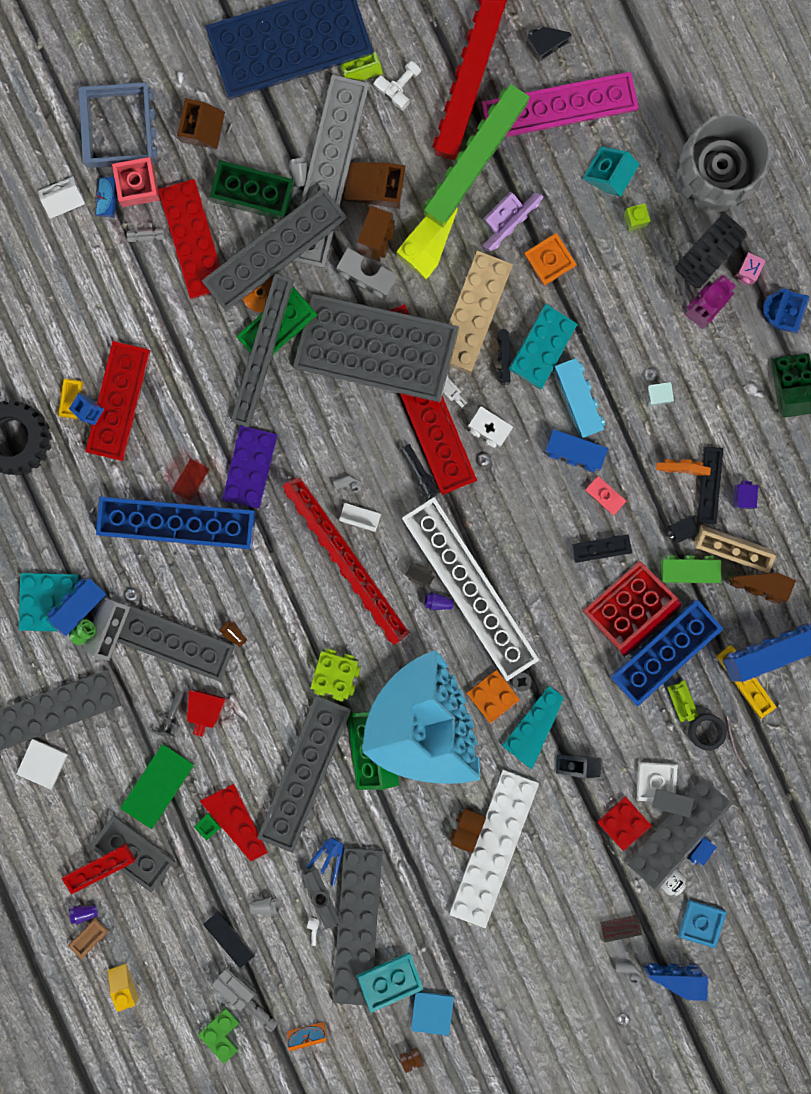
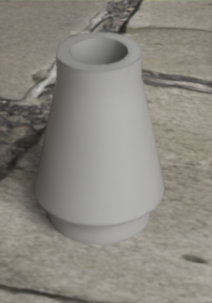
M305 158L290 160L289 169L296 188L305 187L307 179V163H305Z
M270 897L251 902L250 913L266 916L279 914V900Z

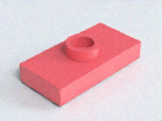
M599 476L585 489L591 497L613 516L626 502L623 497Z

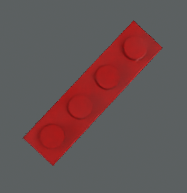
M124 844L64 875L61 879L72 895L134 863L136 859L127 844Z

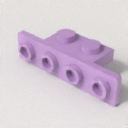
M509 192L483 219L493 230L494 234L482 247L488 251L497 249L501 241L513 233L514 227L518 223H522L527 218V214L540 205V201L544 198L543 195L533 193L522 205L516 196Z

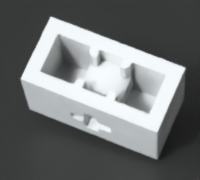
M480 407L468 428L471 429L469 432L475 437L479 438L482 436L485 438V443L489 446L500 448L513 426ZM492 425L494 432L486 433V427L484 426Z

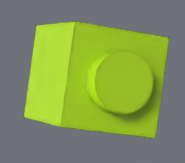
M645 203L629 207L624 212L629 232L647 227L650 223Z

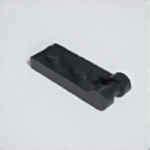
M501 329L497 334V341L501 345V349L497 350V359L501 361V369H498V380H502V385H510L509 332L506 329Z

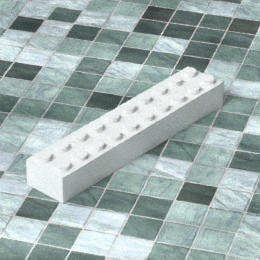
M435 497L402 518L403 522L504 679L508 681L538 662L537 655Z

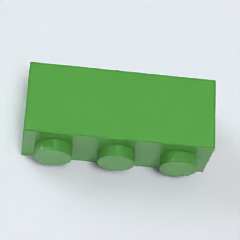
M665 556V559L660 560V581L662 583H721V560H715V556H704V560H696V556H685V560L677 559V556Z

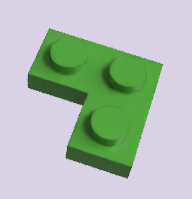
M227 1007L198 1033L199 1038L223 1064L239 1049L227 1034L240 1021Z

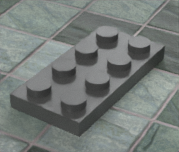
M113 815L90 845V848L103 856L127 844L136 860L120 870L152 893L175 860L117 816Z

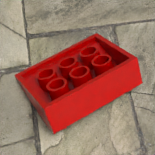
M639 561L584 609L583 612L625 657L682 606L679 599Z

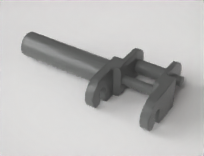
M177 691L167 716L158 713V717L165 719L167 722L164 730L161 732L152 728V732L163 737L167 735L170 739L176 737L174 732L180 725L177 721L172 722L177 713L185 694L184 692ZM169 724L173 725L170 733L166 732Z

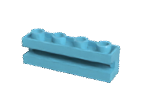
M577 358L555 366L553 370L580 439L602 432L605 421L603 416H599L597 412L598 403L596 398H592L590 390H592L589 380H585L583 376L585 370L581 361L578 362Z

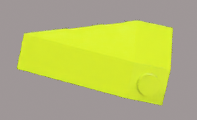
M456 208L443 228L425 217L396 252L398 259L425 280L428 279L439 264L458 208Z

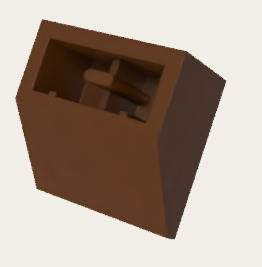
M185 98L177 133L180 142L218 150L225 112L205 102Z

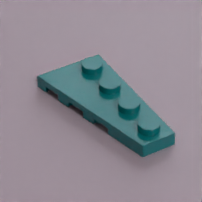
M548 686L501 745L531 770L535 765L564 697Z

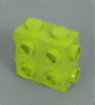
M326 648V651H321L310 689H314L315 694L325 696V693L331 694L333 699L343 701L344 698L348 699L349 695L353 696L356 685L352 683L354 676H359L361 666H358L359 661L355 660V656L345 654L344 657L339 656L337 651Z

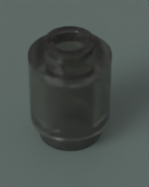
M413 562L405 574L409 578L408 580L423 588L426 585L430 586L435 577L432 575V570Z

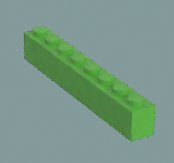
M510 84L508 89L504 88L498 97L500 100L497 105L493 104L491 106L486 121L483 119L478 125V133L469 138L466 144L468 147L465 152L461 151L455 160L457 163L454 168L450 167L445 174V177H447L445 181L437 185L434 190L436 194L432 199L429 198L423 206L425 209L424 216L442 228L529 102L530 96Z

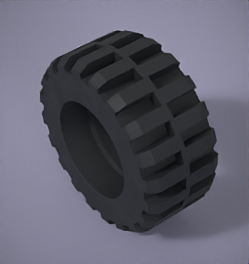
M722 214L675 266L676 271L694 288H700L747 237L746 231L729 215Z
M12 400L9 402L0 401V428L5 423L16 420L22 422L27 427L29 434L27 446L20 454L7 456L0 452V473L17 476L22 473L32 472L31 469H37L41 466V460H46L47 455L45 454L47 450L50 451L51 449L49 440H52V434L48 431L50 429L49 424L45 422L44 416L37 412L36 409L22 402Z

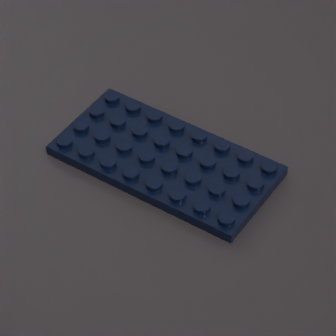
M285 0L205 26L229 100L373 54L357 0Z

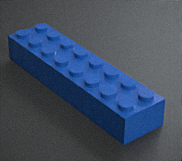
M99 497L96 535L253 550L256 512L252 510Z

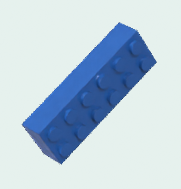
M692 600L608 677L638 707L724 628L698 600Z
M802 624L797 627L798 630L782 632L780 637L762 640L763 644L746 646L745 651H734L727 654L728 658L723 659L730 681L744 682L810 656L811 624Z

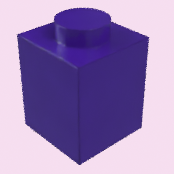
M741 481V484L735 485L734 508H757L758 485H752L753 481Z

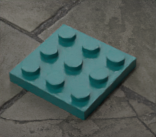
M20 573L19 631L58 632L46 621L49 617L47 614L53 607L58 608L63 603L61 599L68 592L71 594L76 589L74 586L79 581L80 575Z

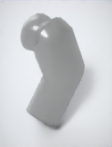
M345 476L333 481L336 490L343 487L350 489L354 493H358L361 490L360 481L351 476Z
M615 963V972L626 973L633 984L640 983L641 973L634 964Z

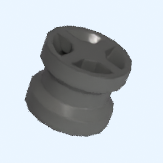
M520 672L511 681L512 686L521 692L527 691L532 682L530 676L525 672Z

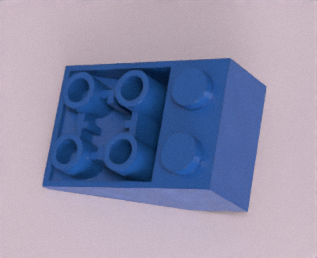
M649 963L648 966H643V970L649 979L684 999L707 1001L708 977L698 965L688 964L687 967H679L678 964L660 966L657 963Z

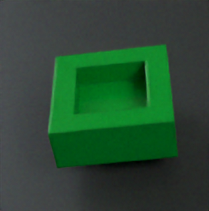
M210 813L193 826L206 841L221 828Z

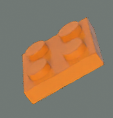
M557 233L524 253L543 286H546L577 266Z
M497 670L493 671L466 693L489 723H492L520 701Z

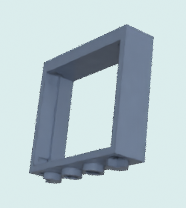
M147 82L78 87L83 163L87 168L111 167L114 163L148 157L155 163L158 151L153 139L156 138V128L152 124V119H155L154 107L151 108L154 93ZM143 95L147 155L94 158L90 98Z

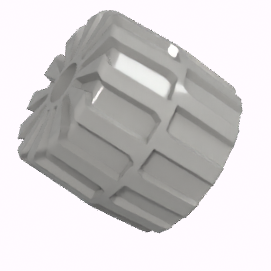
M728 113L719 117L715 115L707 119L700 128H697L690 135L678 160L680 167L676 174L677 181L683 182L684 187L681 190L686 199L694 198V205L700 209L706 210L711 206L713 211L722 212L730 207L738 206L749 198L762 183L767 174L766 168L771 161V151L767 142L769 138L765 131H762L756 125V121L750 117L744 118L738 116L737 113ZM717 163L721 164L724 170L719 169Z

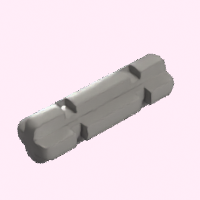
M162 228L155 229L154 231L153 229L137 230V232L127 231L128 242H136V240L150 241L154 240V238L162 240L165 237Z
M252 999L244 1007L245 1010L252 1013L251 1015L257 1021L265 1025L268 1031H273L277 1026V1022L273 1018L270 1019V1016L260 1006L257 1007Z

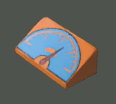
M324 1022L288 1031V1050L293 1051L326 1042L327 1032Z

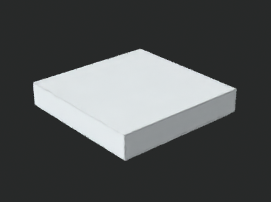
M33 738L17 771V775L52 790L68 753Z
M638 762L636 800L653 802L656 788L676 793L678 765Z

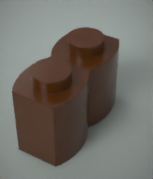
M465 807L463 811L459 810L455 820L458 822L456 829L452 828L448 838L451 840L450 844L473 853L485 823L486 815Z

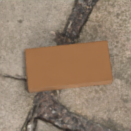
M95 917L68 947L82 960L108 933L109 929Z

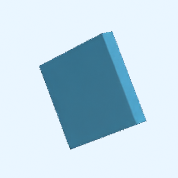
M689 899L678 937L716 949L727 911Z
M423 991L415 993L411 1031L449 1036L454 995Z

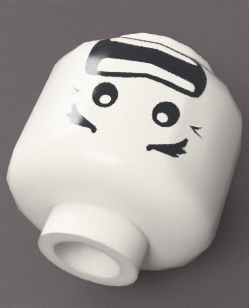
M676 869L660 888L667 895L677 896L686 888V878Z

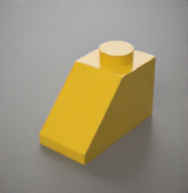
M127 964L108 969L110 995L116 1012L135 1006L139 998Z

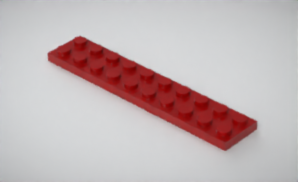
M405 304L389 310L409 315ZM400 394L441 495L476 482L477 478L443 395L439 403Z
M299 477L285 483L282 486L287 498L294 502L296 511L306 519L308 528L315 532L320 545L327 549L330 559L339 566L341 575L351 583V589L360 596L365 609L372 613L374 622L384 630L386 639L392 642L393 645L397 644L410 633L302 478Z

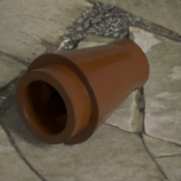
M230 619L219 629L221 636L238 647H241L247 641V638L242 634L236 623Z

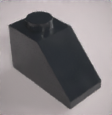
M542 27L539 30L536 28L528 34L526 45L536 60L540 62L568 44L572 35L570 32Z
M557 754L556 774L581 778L601 777V758Z

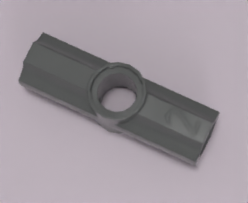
M314 868L302 874V878L312 898V904L316 907L325 929L340 922L339 916L318 869ZM323 894L326 897V901L319 902L316 896Z

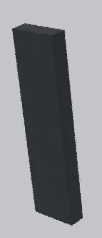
M703 447L702 463H704L703 466L711 468L710 475H701L696 523L717 524L724 448Z

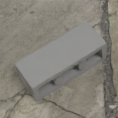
M103 597L93 621L96 634L85 642L82 650L93 657L109 661L130 607L119 601Z

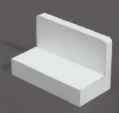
M74 177L38 191L40 201L49 218L56 217L85 204Z
M344 503L338 521L376 533L381 514Z

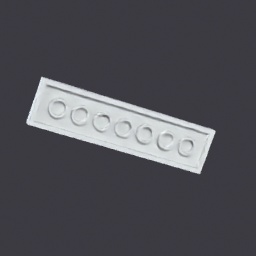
M502 769L486 813L485 823L475 849L471 853L449 915L486 928L537 791L538 782Z

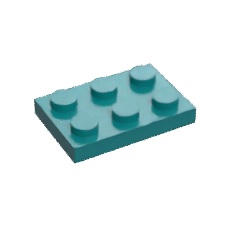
M410 952L356 975L370 1013L424 990Z

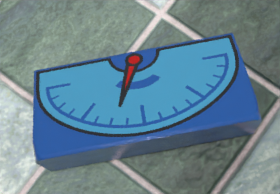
M99 178L95 216L115 218L117 199L115 178Z

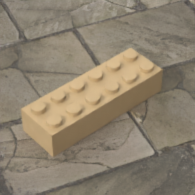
M480 251L476 252L449 322L451 325L459 326L450 363L451 368L471 375L513 264Z

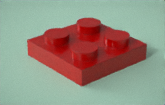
M626 796L597 821L623 851L652 826Z

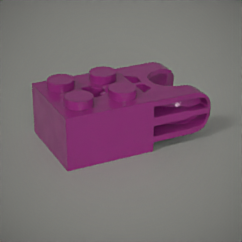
M720 275L713 283L709 281L698 293L701 296H696L686 307L689 311L685 315L701 329H704L735 294L732 291L736 285L724 275Z

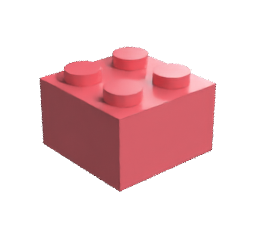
M150 157L112 164L118 200L122 207L160 201L154 163Z

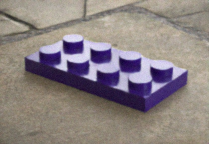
M240 426L222 500L260 509L278 437L277 434Z

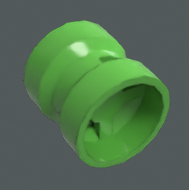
M84 619L70 631L69 638L74 644L82 645L96 634V628L91 621Z

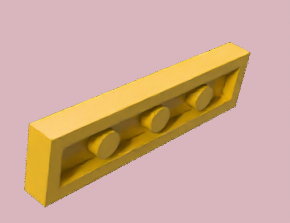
M729 645L715 655L726 672L723 659L728 658L727 654L736 651L733 645ZM756 678L744 682L733 681L760 719L777 708Z

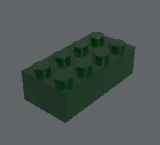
M219 160L209 197L212 203L282 220L288 215L295 182L291 178Z

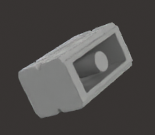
M229 965L223 969L211 984L213 993L218 997L223 996L227 1000V1005L232 1010L237 1009L239 1012L254 997L257 991Z

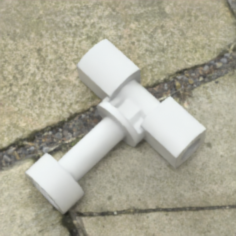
M412 61L405 66L407 71L397 82L392 81L390 83L383 76H379L374 82V88L383 95L387 94L390 96L392 103L401 111L410 103V99L403 94L404 90L402 87L412 76L416 78L421 72V69Z

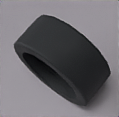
M703 713L690 722L688 735L695 746L702 750L712 751L718 749L724 743L727 729L725 723L719 717ZM703 721H712L718 727V736L711 743L701 742L696 735V729Z

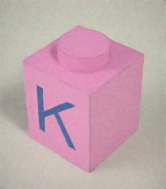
M748 252L744 256L735 277L742 284H754L766 260Z

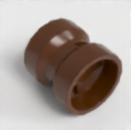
M418 1048L412 1049L409 1055L405 1052L399 1054L405 1073L411 1072L413 1067H424Z

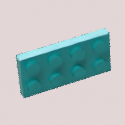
M545 304L516 354L509 370L536 388L542 389L578 324L548 304Z

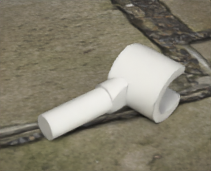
M310 917L307 928L312 930L311 945L316 946L319 921Z

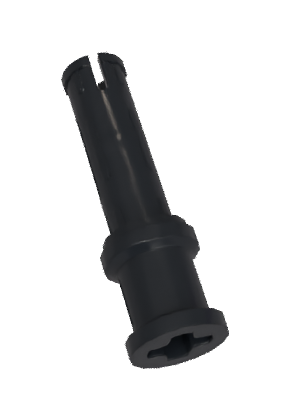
M411 444L401 448L400 451L418 480L417 486L421 487L426 496L425 500H430L440 494V490H437L432 481V476L430 474L427 475Z

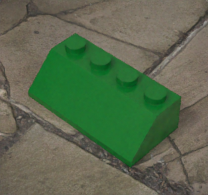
M370 710L350 713L348 727L356 789L384 790L400 786L397 774L382 768L363 753L362 744Z

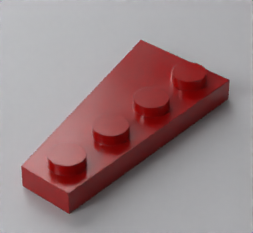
M235 783L200 800V803L250 861L268 853L264 841L257 839L259 831Z

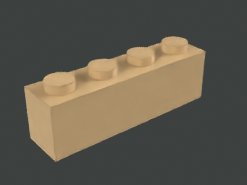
M700 525L699 533L694 540L696 548L767 573L770 572L776 558V554L772 549Z

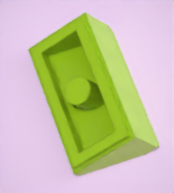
M376 52L340 65L345 78L357 81H364L383 74Z

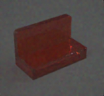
M190 458L172 492L191 502L210 469Z

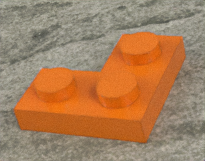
M665 459V463H657L656 470L668 473L710 475L711 468L703 466L704 463L692 462V460L682 459L680 463H676V460Z

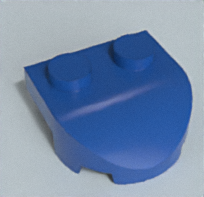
M779 289L778 292L769 295L765 300L763 308L765 317L774 328L798 334L810 297L790 292L789 289Z

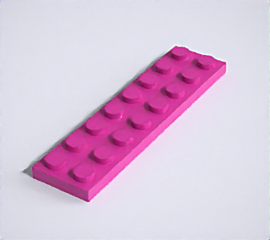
M626 72L525 93L530 96L529 102L505 138L638 111L639 107L632 73ZM499 98L482 102L485 121L489 116V109L493 104L497 105L500 100Z

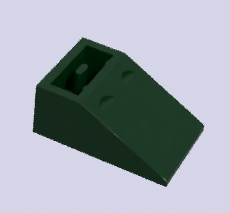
M809 353L771 358L776 399L781 418L811 414V358Z

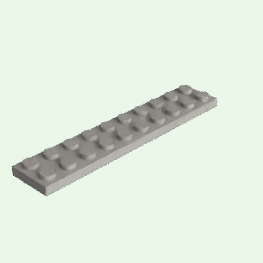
M332 75L300 205L325 188L340 208L369 83ZM334 230L293 262L325 269Z

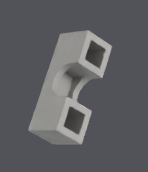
M347 248L337 266L338 275L345 280H349V278L356 282L355 285L365 290L368 288L372 290V294L380 299L382 297L387 299L398 280V275L382 266L377 274L373 276L365 275L361 271L365 257Z

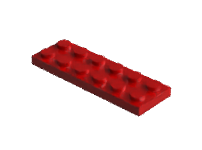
M192 179L158 189L189 297L192 300L209 295L211 292L202 280L218 269L220 262L196 180Z
M112 341L97 404L103 407L104 411L96 424L91 426L85 450L86 453L124 462L151 350Z

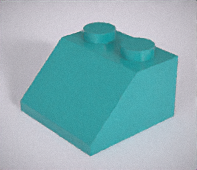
M601 146L582 179L607 194L621 197L640 164L628 151Z

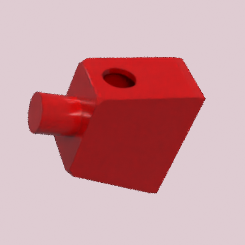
M194 689L189 691L187 722L195 724L193 735L204 737L206 727H215L227 698Z

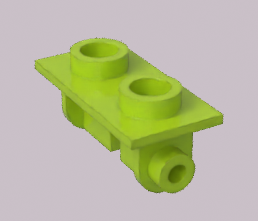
M685 680L668 686L667 689L680 722L694 720L698 716V712Z

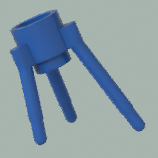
M331 837L329 841L325 840L323 846L311 859L306 868L309 869L326 849L325 853L328 856L320 871L323 874L332 856L336 857L337 855L331 886H334L344 852L342 848L344 844Z

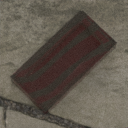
M638 915L600 922L604 942L642 935Z

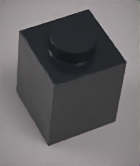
M687 516L667 526L668 531H666L669 539L675 543H680L699 533L691 516Z

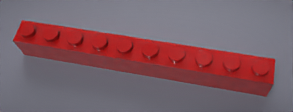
M507 0L478 1V4L481 6L479 11L474 13L472 22L475 25L473 29H469L467 35L469 44L468 47L464 46L461 54L463 63L462 65L458 64L455 76L458 78L456 83H452L449 93L452 94L450 101H446L444 108L446 116L445 119L441 118L438 130L441 132L439 137L435 136L432 148H435L434 155L455 161L459 154Z

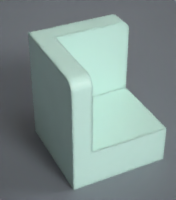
M671 382L648 386L650 398L648 407L669 404L674 401Z

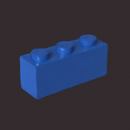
M553 429L544 453H547L551 459L559 460L561 458L567 460L566 464L577 467L578 464L584 466V470L595 473V471L601 470L608 448Z
M90 578L80 579L74 586L76 589L71 594L68 592L61 599L63 603L58 608L53 607L47 614L49 617L46 621L62 636L66 637L106 595Z

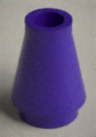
M431 592L425 596L424 607L428 608L429 611L452 610L454 600Z
M73 906V908H70L69 917L71 924L76 923L78 925L98 917L97 906Z

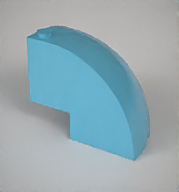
M436 650L408 663L381 690L367 718L362 750L364 754L382 768L405 778L441 784L480 780V758L476 757L474 746L478 745L474 732L471 730L474 728L471 714H467L464 706L466 699L462 690H458L455 675L449 674L446 669L448 664Z

